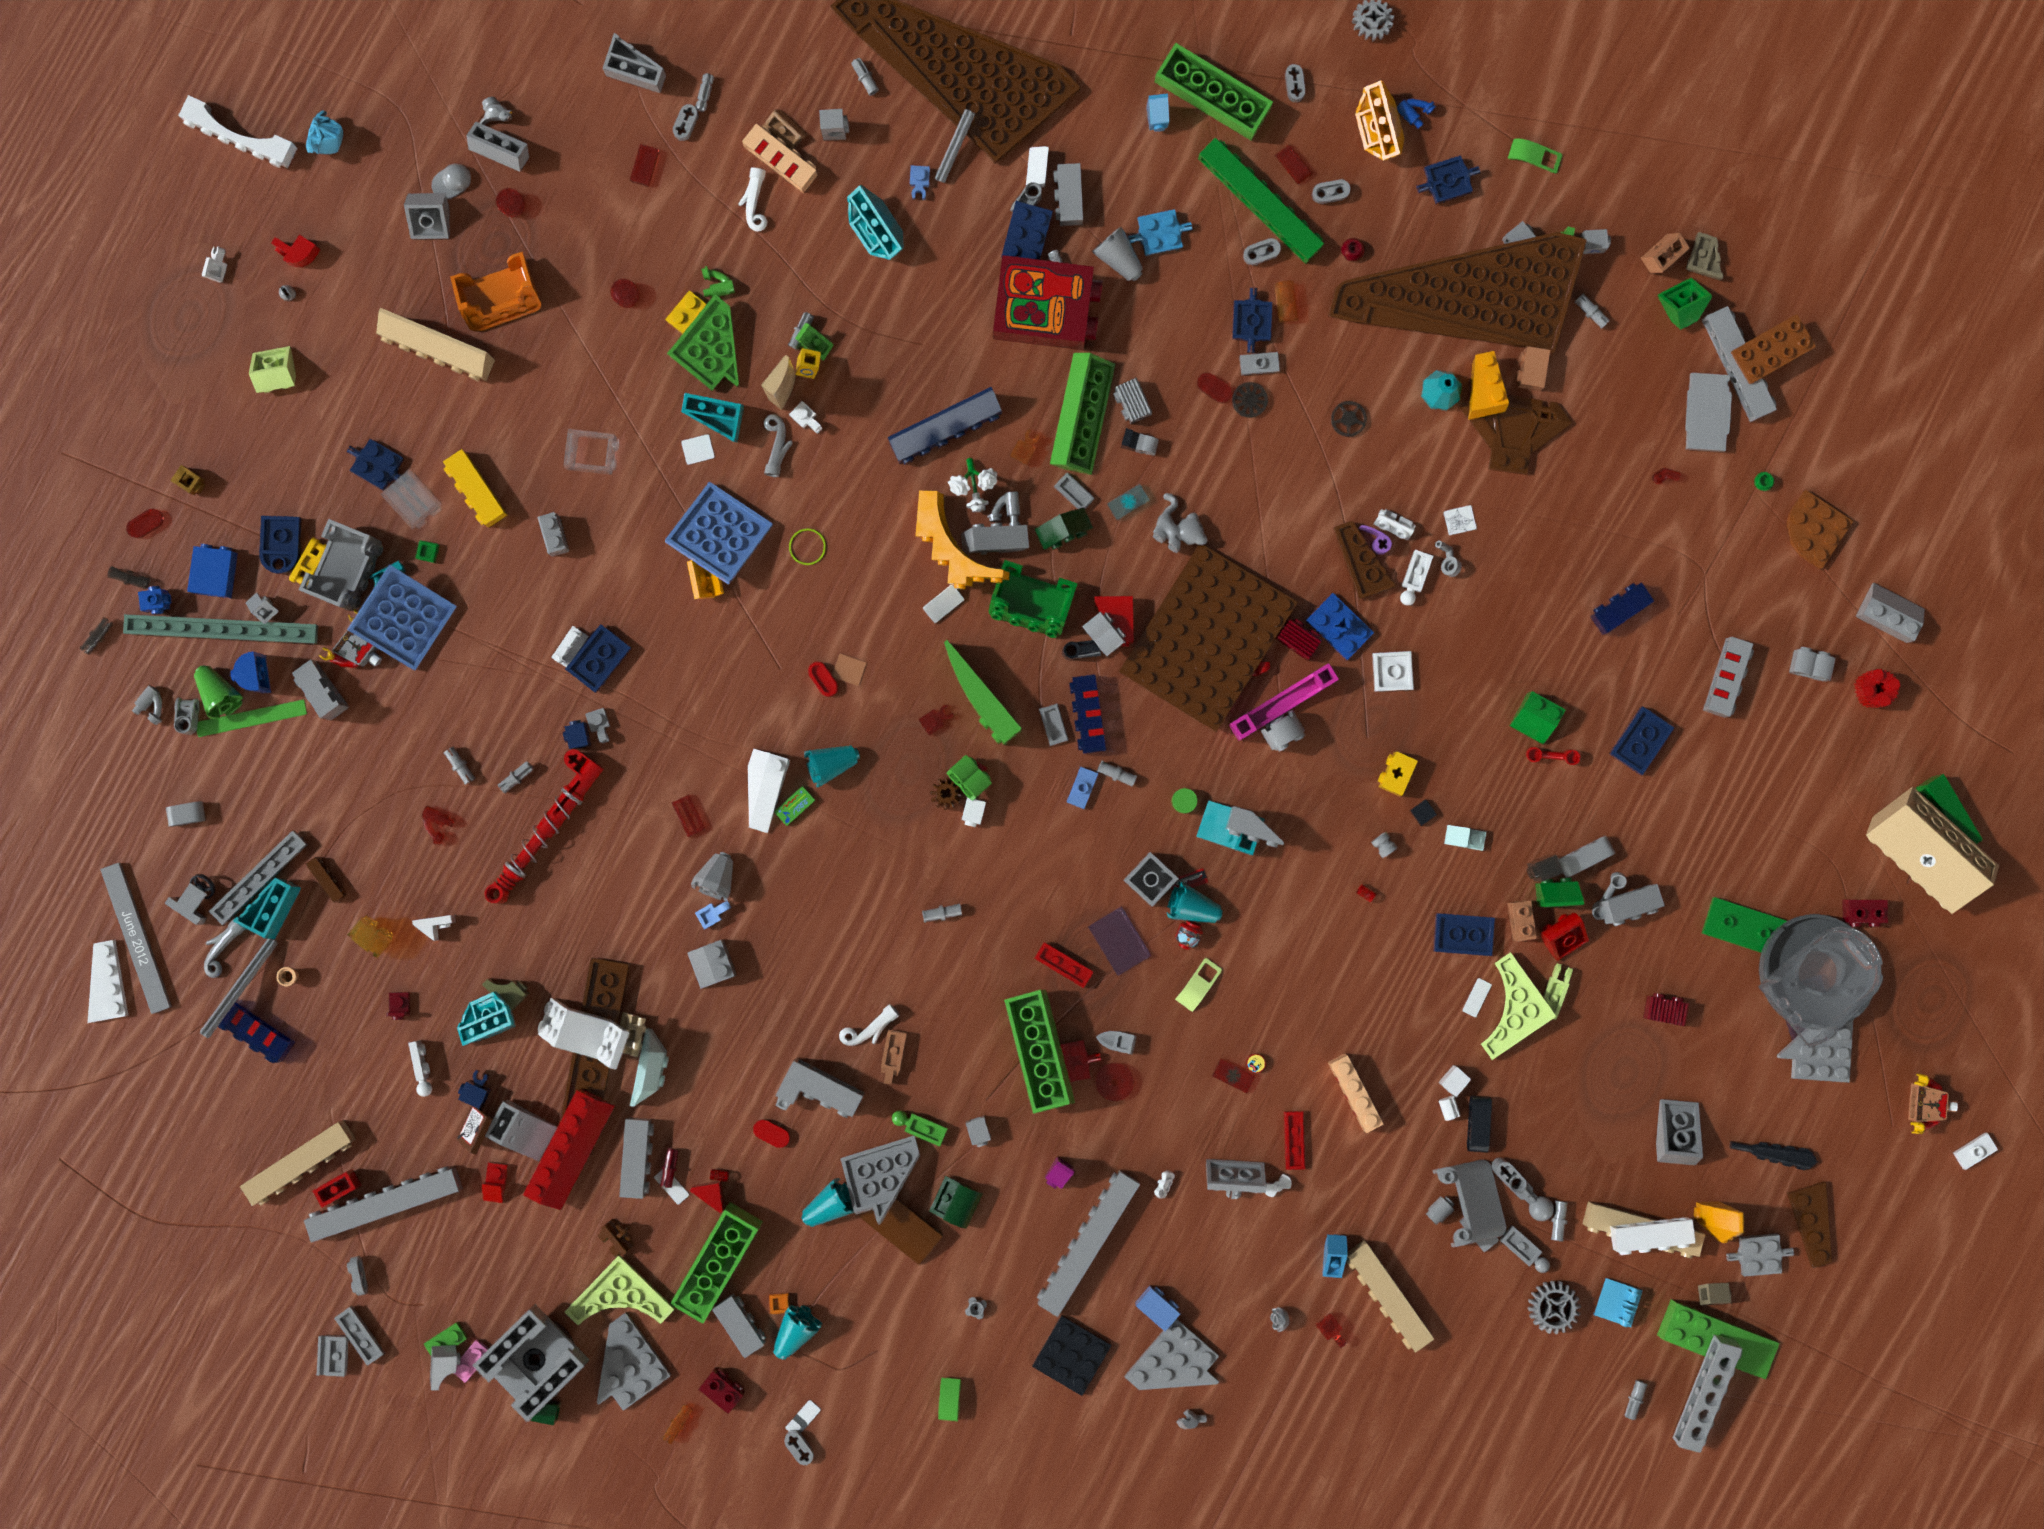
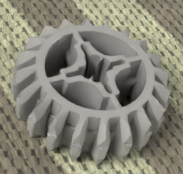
M1550 1281L1549 1286L1546 1282H1543L1544 1288L1536 1286L1539 1292L1537 1294L1531 1292V1295L1535 1298L1528 1299V1302L1533 1304L1528 1307V1310L1532 1311L1529 1317L1534 1319L1533 1323L1539 1325V1329L1542 1331L1546 1328V1332L1550 1334L1553 1329V1332L1558 1334L1560 1328L1564 1333L1566 1332L1565 1326L1570 1329L1572 1328L1571 1321L1577 1323L1574 1316H1580V1312L1576 1311V1309L1581 1308V1305L1576 1303L1579 1301V1297L1574 1296L1576 1292L1573 1289L1569 1290V1285L1563 1286V1283L1560 1281L1557 1284L1554 1281ZM1551 1293L1564 1294L1563 1296H1558L1555 1299H1552L1548 1296ZM1542 1300H1544L1545 1307L1542 1313H1540V1305ZM1568 1301V1311L1565 1315L1563 1309ZM1550 1302L1556 1305L1559 1314L1551 1308ZM1553 1316H1557L1560 1318V1320L1556 1322L1545 1321L1547 1318L1550 1319Z

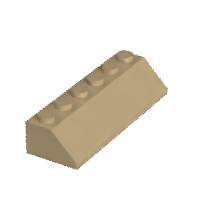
M380 308L376 333L382 337L381 341L390 345L394 342L399 345L398 348L406 352L413 350L417 352V356L426 360L427 357L434 359V363L440 366L449 365L452 367L451 370L459 374L466 372L469 374L468 377L476 381H480V379L487 380L495 362L487 352Z

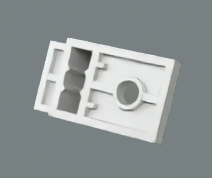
M550 998V1001L547 1002L544 1008L545 1015L543 1021H540L538 1025V1035L553 1047L596 1058L607 1067L617 1069L629 1032L611 1019L569 1008L559 1000Z

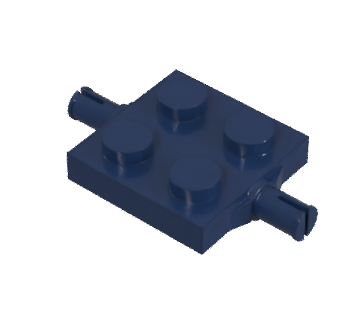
M1460 155L1426 166L1424 171L1427 183L1417 185L1416 188L1418 193L1429 190L1433 195L1435 204H1439L1472 193L1470 176L1480 174L1479 166L1467 169Z
M1250 288L1249 299L1244 301L1234 300L1232 340L1248 342L1247 353H1255V342L1271 340L1272 302L1258 300V288H1254V295L1253 288Z
M369 439L361 451L352 445L349 446L350 449H347V453L356 457L349 471L382 491L393 480L398 481L402 485L407 481L406 477L398 473L399 467L404 461L403 457L372 439Z

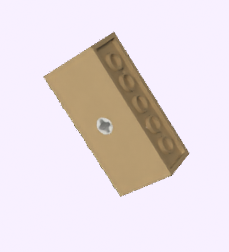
M1911 787L1872 817L1866 833L1870 842L1881 848L1887 857L1893 859L1901 870H1905L1915 883H1919L1928 895L1933 896L1940 903L1941 907L1948 910L1951 914L1994 885L1999 865L1914 787Z

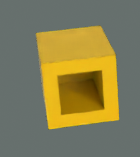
M802 348L797 358L795 375L814 379L819 370L821 352Z

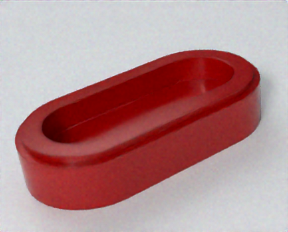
M822 662L812 663L808 668L810 678L822 695L827 697L834 696L839 688L837 681L825 664Z
M766 1119L758 1120L754 1124L753 1132L757 1138L776 1148H783L789 1143L790 1134L786 1129Z

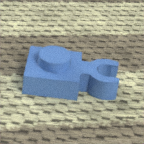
M911 165L910 186L915 187L911 193L913 200H915V195L918 192L922 193V200L926 199V192L923 187H929L930 166Z

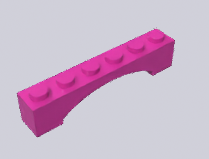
M1328 663L1230 723L1229 727L1238 741L1339 679Z

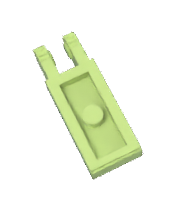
M1558 963L1554 967L1552 977L1549 978L1543 994V998L1556 1015L1553 1018L1554 1020L1557 1019L1573 971L1572 968L1568 967L1563 981L1558 980L1557 978L1561 971V964Z

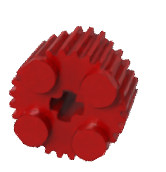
M1882 669L1863 673L1862 676H1858V679L1855 680L1856 683H1854L1859 704L1866 706V708H1880L1892 704L1895 701L1894 699L1897 698L1896 695L1899 694L1897 692L1900 688L1899 680L1893 677L1894 674H1890V671L1886 672V670Z

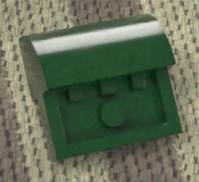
M945 1176L929 1212L943 1218L944 1221L967 1229L983 1193L949 1176Z

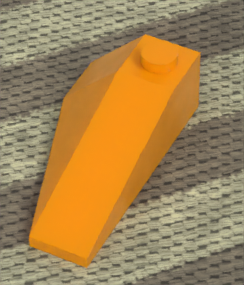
M1719 1201L1696 1202V1207L1694 1208L1695 1219L1717 1241L1727 1243L1728 1240H1732L1733 1237L1743 1233V1212Z

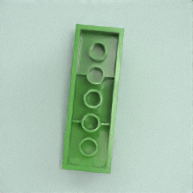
M946 640L944 643L953 670L969 702L981 717L979 722L986 730L988 728L991 729L993 732L991 736L998 744L1002 742L1005 745L1020 733L1022 728L949 641Z
M729 1202L670 1305L703 1324L763 1221Z
M1672 1299L1670 1300L1657 1336L1702 1356L1706 1355L1714 1334L1736 1340L1742 1348V1356L1735 1368L1763 1379L1767 1378L1780 1343Z

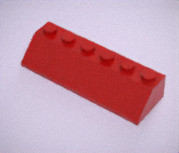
M582 1088L576 1090L523 1196L541 1205L562 1210L615 1105Z

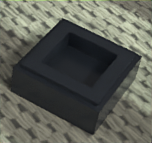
M1426 799L1409 810L1420 826L1437 815Z

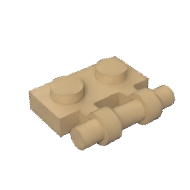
M622 1013L620 1026L629 1032L622 1053L631 1054V1056L635 1057L639 1056V1051L643 1046V1043H641L643 1032L646 1031V1018L631 1013Z

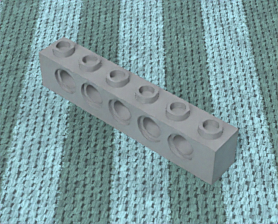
M1714 1334L1672 1437L1680 1448L1701 1453L1703 1446H1705L1708 1433L1714 1425L1716 1413L1720 1410L1723 1396L1727 1393L1729 1381L1735 1373V1366L1742 1356V1348L1736 1340Z

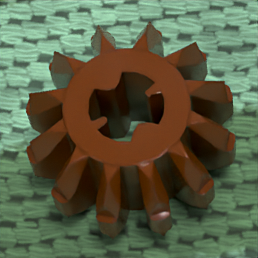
M948 777L945 778V784H943L941 779H938L941 786L932 785L937 789V792L930 791V794L937 795V797L932 798L931 801L935 802L939 799L936 807L939 808L944 803V810H947V803L950 804L952 809L955 808L952 801L954 800L959 804L960 800L955 797L963 796L962 793H956L960 787L956 786L954 788L955 783L953 781L949 784ZM950 789L951 797L943 799L941 791Z

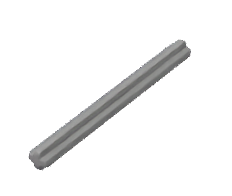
M274 939L266 940L200 1030L203 1036L210 1038L278 945L277 941Z

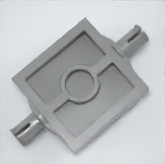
M1777 1233L1740 1236L1738 1253H1727L1726 1258L1728 1262L1739 1261L1741 1275L1779 1274L1782 1273V1257L1794 1256L1793 1248L1782 1249L1780 1246V1235Z

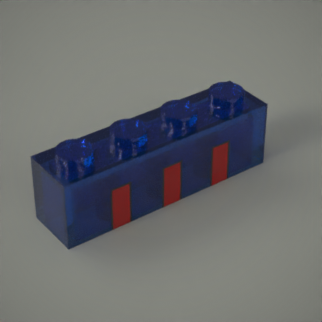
M1096 675L1072 677V682H1069L1070 694L1074 693L1075 701H1072L1073 713L1077 712L1078 720H1074L1075 730L1080 732V739H1077L1078 751L1082 750V754L1106 751Z
M237 1002L234 1003L218 1025L220 1029L233 1033L232 1036L236 1040L248 1043V1047L251 1050L264 1054V1058L271 1063L282 1062L295 1044L292 1039Z

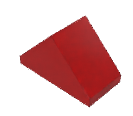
M721 1181L697 1184L689 1190L720 1214L725 1209Z

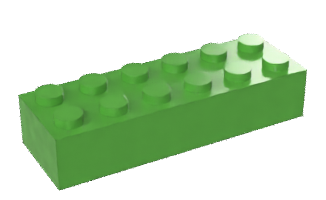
M1177 43L1174 44L1155 76V83L1249 140L1253 139L1273 104V101Z
M1038 990L1005 999L1033 1113L1075 1103L1047 991Z

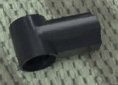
M1094 640L1068 642L1062 648V655L1067 660L1101 656V649ZM1068 646L1075 648L1076 654L1074 656L1067 654L1066 648Z

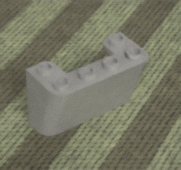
M328 519L321 537L329 541L314 575L306 572L299 590L343 609L353 611L359 607L361 595L368 586L369 576L374 572L375 562L383 551L382 542L370 535Z

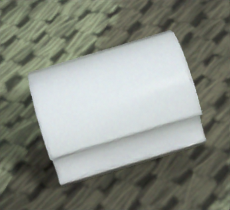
M1454 1096L1439 1100L1445 1121L1461 1116Z

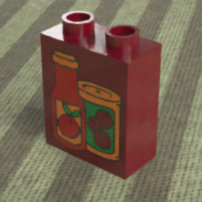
M1002 255L993 339L1084 350L1085 339L1096 340L1098 317L1088 316L1090 302L1100 303L1103 280L1093 279L1094 266Z

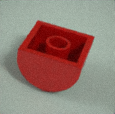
M1575 912L1569 915H1561L1557 923L1545 925L1540 933L1545 946L1556 961L1589 942L1584 922Z

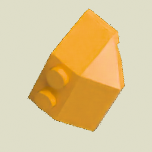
M1382 80L1364 87L1363 95L1355 113L1364 150L1386 161L1402 154L1405 138L1397 106Z

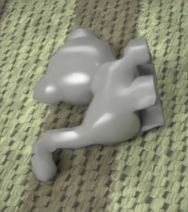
M1165 493L1163 497L1165 500L1170 501L1171 505L1165 508L1164 512L1158 517L1156 528L1153 531V538L1160 543H1163L1167 538L1169 540L1168 548L1175 553H1178L1180 550V541L1187 545L1206 544L1208 539L1204 534L1203 525L1199 521L1198 514L1196 512L1190 513L1186 519H1183L1179 525H1176L1170 515L1178 508V499L1172 494Z

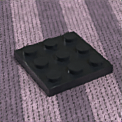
M1061 1315L1033 1362L1032 1367L1083 1396L1108 1353L1111 1344Z

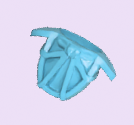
M324 110L320 111L311 123L306 141L308 153H313L314 151L318 155L333 154L338 152L341 146L343 129L336 121L327 117V112Z

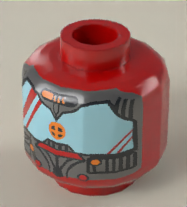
M1186 921L1180 924L1175 939L1179 942L1181 948L1189 950L1190 947L1196 948L1199 945L1203 936L1201 925L1194 921Z

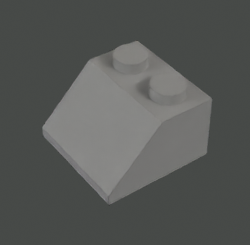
M446 193L408 194L404 208L411 239H449V206Z
M724 939L687 953L700 989L737 975Z

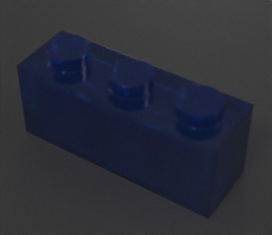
M1642 582L1637 585L1635 583L1630 584L1624 588L1625 593L1622 595L1617 593L1609 599L1610 603L1606 606L1601 604L1593 609L1595 613L1590 617L1602 635L1607 634L1654 602V599Z

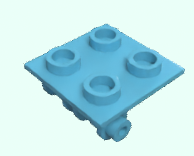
M1605 1278L1594 1315L1619 1323L1624 1327H1631L1643 1290Z

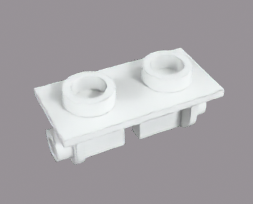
M1381 509L1374 525L1395 534L1399 538L1409 540L1416 526L1413 524V521L1403 517L1396 521L1397 514L1387 509Z
M572 626L551 658L567 667L589 636Z

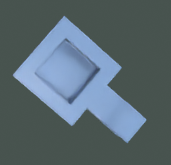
M728 901L717 907L711 903L695 912L702 927L707 929L722 920L719 914L732 907Z

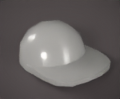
M454 163L448 165L433 178L431 186L433 192L446 193L447 199L457 196L469 187L471 182L470 172L461 164Z

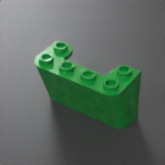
M1004 560L1001 570L1010 572L1009 580H1002V583H996L988 611L991 618L1009 622L1013 626L1025 627L1031 632L1046 634L1050 638L1061 636L1078 583L1060 577L1057 586L1022 575L1023 565Z

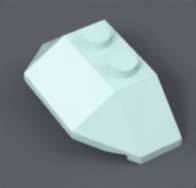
M647 1028L644 1033L643 1046L630 1106L633 1107L658 1091L660 1087H663L665 1076L662 1074L663 1069L667 1068L669 1057L666 1056V1049L650 1028Z

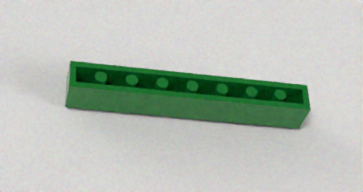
M1214 138L1199 153L1198 160L1305 264L1322 249L1324 243L1321 236L1313 233L1303 219L1299 220L1295 216V211L1290 206L1286 207L1282 203L1281 197L1276 193L1273 194L1263 180H1258L1254 176V171L1248 166L1245 167L1241 163L1240 157L1235 153L1232 154L1222 140L1219 141Z

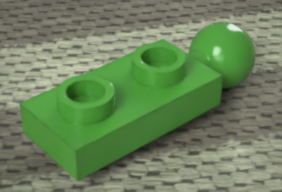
M900 1110L892 1115V1121L895 1125H906L905 1132L939 1147L948 1129L912 1113L910 1118L907 1117L905 1112Z

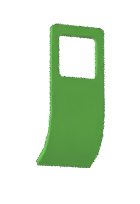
M1514 139L1508 159L1522 160L1552 173H1557L1562 158L1561 153L1525 139ZM1545 151L1557 155L1554 169L1541 164Z

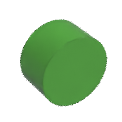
M1179 789L1172 796V806L1179 813H1189L1197 805V796L1190 789Z

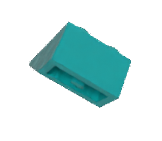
M1208 800L1196 837L1247 855H1253L1257 842L1248 840V836L1241 834L1240 837L1229 834L1230 830L1225 829L1231 807ZM1258 817L1264 823L1265 819Z

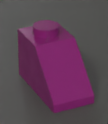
M1057 1156L1045 1175L1046 1183L1055 1189L1057 1186L1062 1189L1073 1175L1074 1167Z

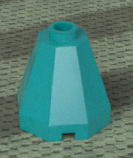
M1436 370L1423 380L1421 397L1431 409L1447 411L1460 400L1462 383L1453 372Z

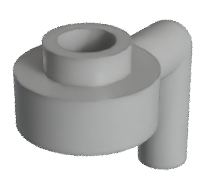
M1437 541L1435 543L1436 548L1446 552V559L1441 565L1442 572L1449 577L1457 576L1462 568L1460 560L1454 558L1453 548L1450 545Z

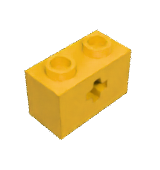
M1397 751L1393 755L1390 754L1385 763L1388 765L1385 772H1381L1378 782H1380L1379 788L1397 796H1403L1418 761ZM1399 769L1398 773L1400 776L1394 778L1395 774L1392 771Z

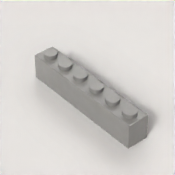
M1727 306L1707 315L1702 321L1727 374L1730 375V381L1747 417L1752 422L1777 410L1775 407L1776 401L1767 390L1768 384L1766 380L1761 378L1749 384L1733 358L1731 351L1745 344L1742 329L1735 322L1734 312Z

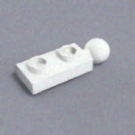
M1414 550L1402 587L1407 588V591H1404L1400 596V600L1404 605L1409 606L1415 602L1416 596L1414 591L1421 592L1433 559L1432 555Z
M421 1040L410 1042L409 1048L416 1081H419L416 1090L420 1096L425 1097L432 1092V1085L426 1079L429 1078L430 1068L429 1064L425 1063V1045L421 1043Z

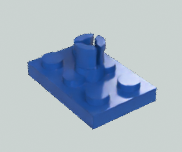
M1334 593L1306 620L1346 660L1374 633Z

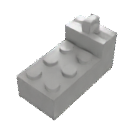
M796 1058L792 1062L775 1096L778 1097L776 1106L786 1111L790 1104L793 1105L802 1091L804 1092V1097L810 1100L815 1098L821 1101L820 1105L827 1109L833 1107L838 1110L837 1113L848 1118V1116L853 1117L865 1092Z

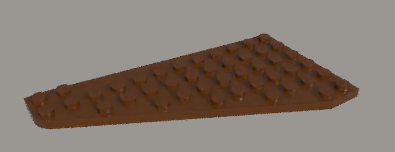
M836 0L830 6L831 10L847 27L957 127L966 109L974 112L975 116L966 135L986 153L994 164L1080 90L1079 85L1059 64L901 1Z
M1554 232L1348 279L1336 287L1328 316L1346 321L1524 347L1529 346L1547 349L1555 353L1587 239Z

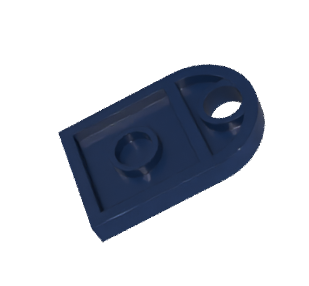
M261 516L259 557L262 565L268 571L275 574H286L295 568L300 559L301 517ZM278 559H282L284 562V566L281 569L275 568V562Z

